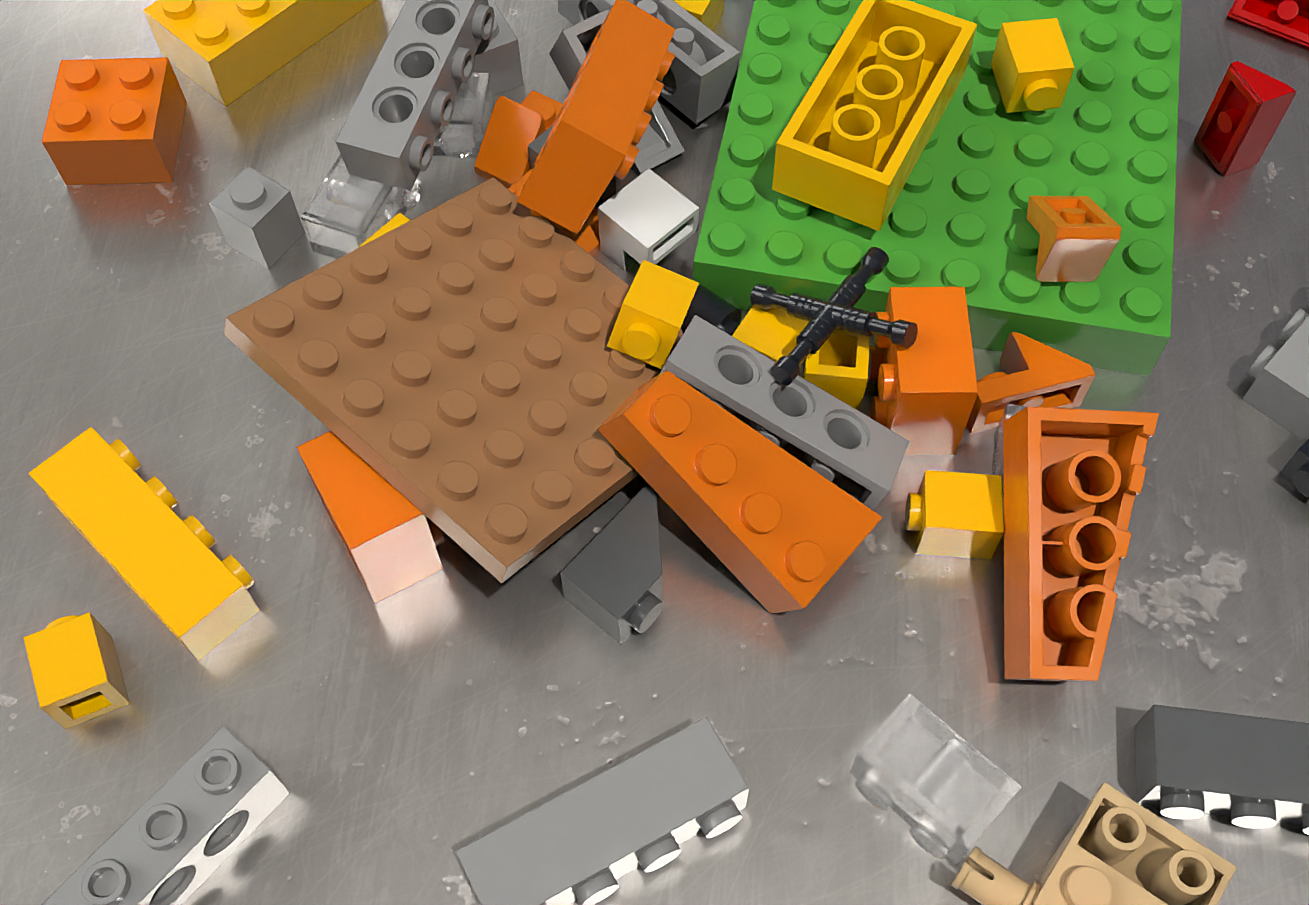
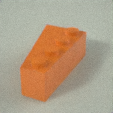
M627 0L614 1L588 50L572 84V88L554 121L555 124L536 158L535 167L523 185L516 202L578 234L613 176L623 180L637 157L639 148L635 146L639 143L652 118L649 112L663 89L664 84L661 81L675 57L674 53L667 50L675 28Z
M668 370L639 386L597 428L770 614L805 609L883 518Z
M1026 407L1003 421L1005 679L1067 682L1098 681L1118 595L1114 592L1121 559L1127 557L1132 534L1127 532L1135 495L1140 494L1147 468L1142 466L1148 438L1154 436L1159 413Z

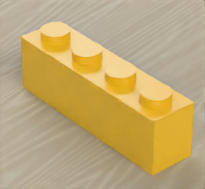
M89 427L28 474L51 502L199 662L260 611L247 591L255 584V581L232 555L229 554L222 561L215 556L210 548L216 544V541L192 514L182 521L172 511L178 505V502L158 478L153 476L144 482L135 471L141 468L142 465L120 439L117 438L108 444L92 427Z

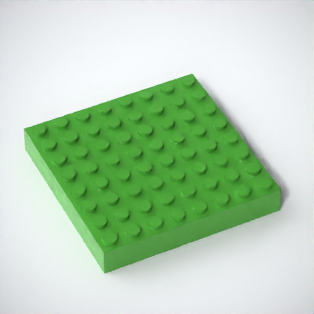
M863 0L754 1L694 256V281H697L738 309L749 311L752 308L750 296L757 284L772 286L778 293L789 296L793 293H799L828 300L847 276L854 275L861 267V258L871 247H878L886 252L889 257V263L880 274L873 275L866 283V292L854 305L857 309L874 313L884 312L890 287H965L973 348L1003 352L1009 333L1017 332L1088 363L1094 368L1143 376L1151 374L1171 338L1182 0H909L976 23L977 28L965 74L880 231L772 190L776 143ZM1057 18L1075 67L1061 108L1006 113L991 66L1002 23ZM1029 196H1089L1121 226L1120 240L1096 280L1091 282H1041L1036 279L1035 273L1040 234L1026 219Z

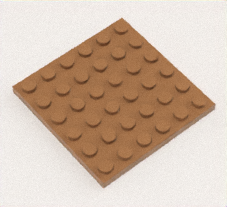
M492 177L229 315L225 320L224 335L490 574L503 583L639 475L597 428L639 386L658 376L662 369L607 347L630 286L558 228L552 226L548 220L533 216L528 207L516 202L518 197ZM681 328L679 330V333L676 337V340L673 344L669 356L671 355V353L673 352L674 348L676 347L677 343L683 335V331Z

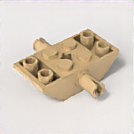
M1103 782L1048 862L1038 881L1034 880L1030 885L981 852L982 849L975 845L961 866L962 869L956 874L951 886L956 889L959 888L982 905H1218L1237 867L1109 784Z

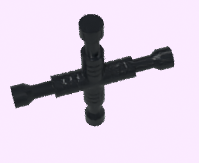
M871 247L861 258V267L854 275L847 276L828 300L799 293H793L789 296L778 293L772 286L764 284L755 285L750 296L752 306L765 310L775 307L786 310L787 314L791 317L810 321L796 337L797 345L789 355L780 357L771 368L772 376L779 383L790 385L800 374V365L809 354H815L835 329L870 337L872 334L888 337L893 344L907 348L914 344L918 333L916 323L902 319L894 322L878 319L876 313L854 307L866 292L865 285L873 275L880 274L888 265L889 257L885 251L878 247Z

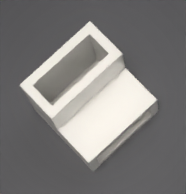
M648 168L598 207L600 251L624 271L636 261L641 264L643 259L657 264L698 231L699 207Z

